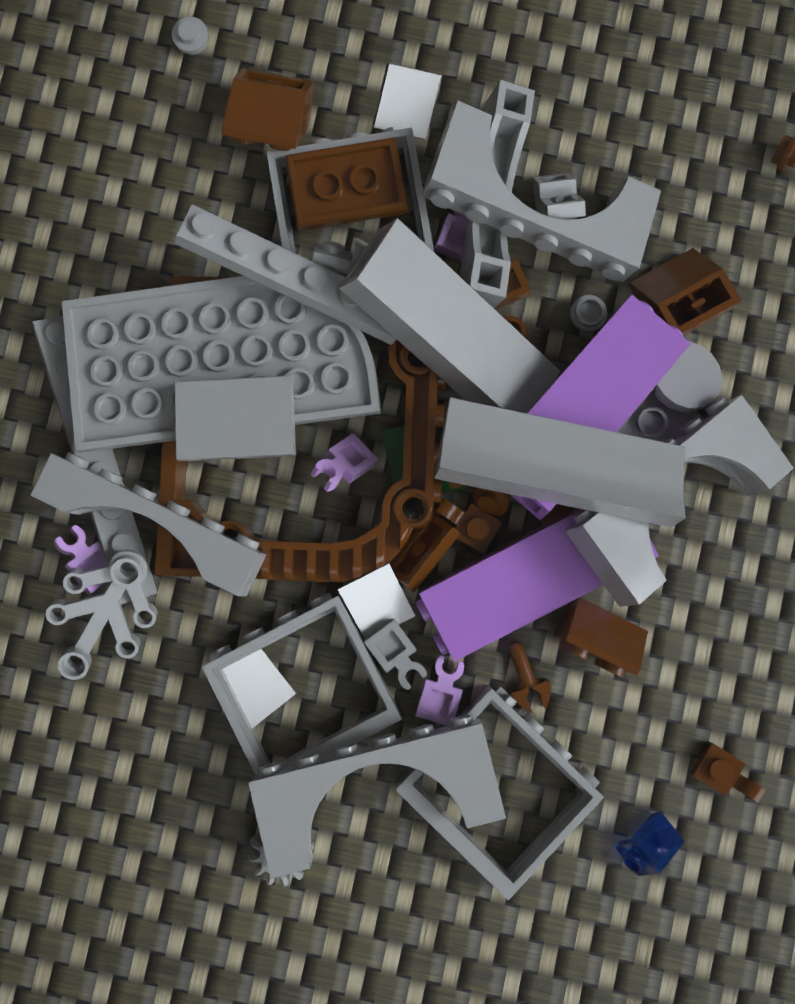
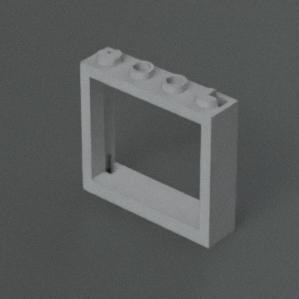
M389 127L381 133L369 135L357 132L345 139L333 141L327 138L317 139L309 145L297 146L296 149L289 151H267L282 247L296 254L283 175L288 174L285 155L396 137L399 156L403 155L417 237L434 252L425 198L421 197L423 185L412 127L393 130V127Z
M327 593L309 602L312 610L300 616L294 610L278 618L276 622L279 627L267 633L261 627L242 637L244 645L232 651L228 644L209 654L211 662L202 666L255 775L258 774L257 768L271 763L254 729L251 727L223 668L335 611L383 708L278 762L281 768L296 765V758L312 753H318L319 758L335 755V748L358 743L402 720V715L341 595L332 599L330 593Z
M488 685L459 716L471 715L472 720H474L491 703L581 791L507 870L416 782L424 774L422 771L410 767L396 782V791L509 900L599 804L604 796L595 788L600 782L584 766L577 771L568 762L572 755L556 739L550 745L540 735L544 728L529 713L522 718L512 708L517 702L501 686L495 692Z

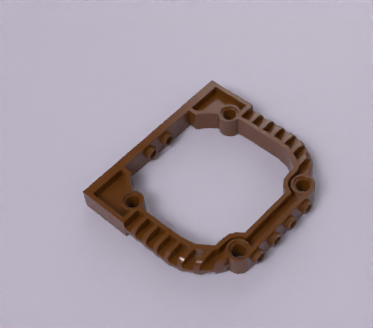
M172 276V286L230 277ZM397 339L393 345L389 344L388 356L395 378L399 384L406 388L403 477L400 481L393 484L385 494L381 523L355 540L336 543L255 540L253 532L245 524L233 521L219 523L225 526L222 532L225 535L235 530L239 534L260 543L257 550L267 555L255 579L345 582L359 579L388 564L407 543L413 529L426 526L432 519L434 502L441 503L442 480H435L434 476L441 443L436 442L437 427H444L445 405L438 404V390H445L446 382L426 365L423 367L411 365L410 358L413 356V353ZM176 440L162 442L159 503L167 506L170 500L191 510L188 517L200 523L203 517L213 520L199 503L185 500L187 461L176 460ZM417 499L424 503V513L418 519H408L404 514V506L408 501ZM158 524L155 575L202 577L195 561L183 544L165 527Z

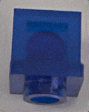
M660 811L652 813L631 839L619 841L615 848L623 857L624 864L638 876L661 873L685 841Z

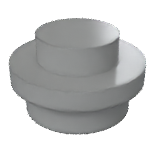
M185 17L176 22L172 30V39L180 51L189 55H196L202 52L207 45L209 38L208 30L200 19Z
M584 295L573 303L570 310V318L577 329L584 332H593L605 323L607 308L600 298L594 295Z

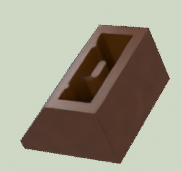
M242 68L233 78L222 125V135L233 137L234 141L242 144H252L254 142L269 144L270 148L278 151L296 149L310 126L314 81Z
M694 248L628 284L639 301L649 304L657 316L668 325L678 328L683 336L726 314L742 301L723 268Z
M579 597L569 603L554 637L562 640L560 648L585 660H588L589 655L596 657L594 665L623 678L625 672L638 676L642 665L648 631Z

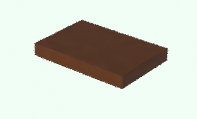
M396 137L285 155L298 231L408 213Z

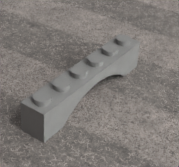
M500 80L485 102L484 112L493 116L490 125V149L493 162L502 181L512 192L517 165L531 122L535 90ZM467 219L459 276L487 303L495 308L506 298L511 265L507 236L499 229L490 225L475 223Z
M68 452L65 458L50 454L30 496L63 512L77 515L97 510L115 509L133 511L144 515L165 527L183 544L195 561L204 580L234 595H248L267 555L257 550L259 542L239 533L236 539L222 533L225 526L206 517H203L200 523L188 517L190 509L169 500L167 506L154 501L156 493L137 484L131 490L120 484L123 477L101 468L99 474L87 469L89 461Z

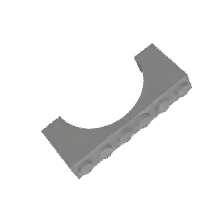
M459 100L457 101L445 124L421 197L431 200L437 207L450 208L464 214L475 223H485L497 228L508 237L520 238L530 242L541 251L553 252L565 257L574 265L586 266L598 271L609 280L624 282L640 268L661 190L628 176L612 192L606 208L595 215L572 220L543 215L515 197L497 172L490 149V125L493 116Z
M742 395L728 401L724 397L717 399L704 409L707 413L702 419L697 417L680 428L679 431L682 435L677 440L671 438L664 442L686 447L684 463L702 464L720 471L733 480L746 496L770 490L794 469ZM581 509L573 516L576 522L565 532L619 607L639 605L667 581L652 551L649 523Z
M471 715L458 716L449 719V726L434 729L433 724L423 725L411 729V736L396 739L395 734H387L372 739L373 745L358 749L356 743L347 744L335 748V755L319 758L318 753H312L296 758V765L281 768L280 763H272L257 768L258 774L253 775L248 784L270 878L310 869L313 860L311 829L313 817L319 803L331 787L340 779L366 766L388 763L400 764L429 775L439 782L452 796L463 815L467 828L506 819L480 719L472 720Z

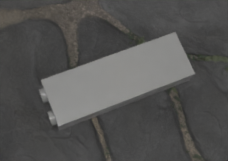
M398 218L378 229L339 287L344 294L466 401L528 413L553 385L560 373V370Z

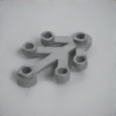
M129 549L121 550L112 556L107 566L88 571L81 568H73L65 575L63 587L71 594H79L87 586L112 581L105 593L72 602L56 599L50 603L46 610L47 620L54 625H62L68 619L94 612L77 644L65 649L58 661V670L65 678L78 680L87 674L92 662L89 652L108 619L117 641L115 647L117 654L122 658L129 659L138 653L140 639L137 635L131 633L120 603V598L125 589H127L134 606L133 621L138 627L149 628L153 626L158 615L157 608L148 602L142 585V581L148 572V564L144 556L139 552ZM125 562L132 563L135 566V570L127 572L123 569L122 564ZM72 576L79 577L83 584L79 586L73 585L69 578ZM61 608L65 615L57 616L53 613L52 609ZM148 611L152 618L142 619L139 616V612ZM125 641L131 642L134 648L130 650L125 649L121 643ZM70 656H77L83 662L75 663L71 660Z

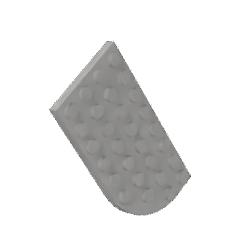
M245 276L62 301L75 451L83 453L175 441V382L292 376L294 380L295 425L381 414L375 364L362 330L345 324Z

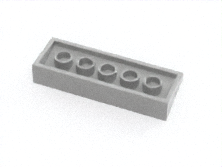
M450 397L434 479L666 527H673L686 519L684 505L686 447Z

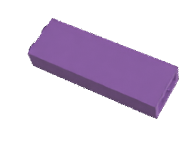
M631 295L527 414L617 432L691 343L684 338L678 328L668 325L657 316L649 304L639 301ZM511 495L539 520L556 505L555 503Z
M576 508L418 590L421 599L415 603L425 622L433 620L438 633L432 636L442 655L450 653L455 662L603 585L565 532L576 522L573 516L581 509ZM650 540L652 551L656 558L659 555Z

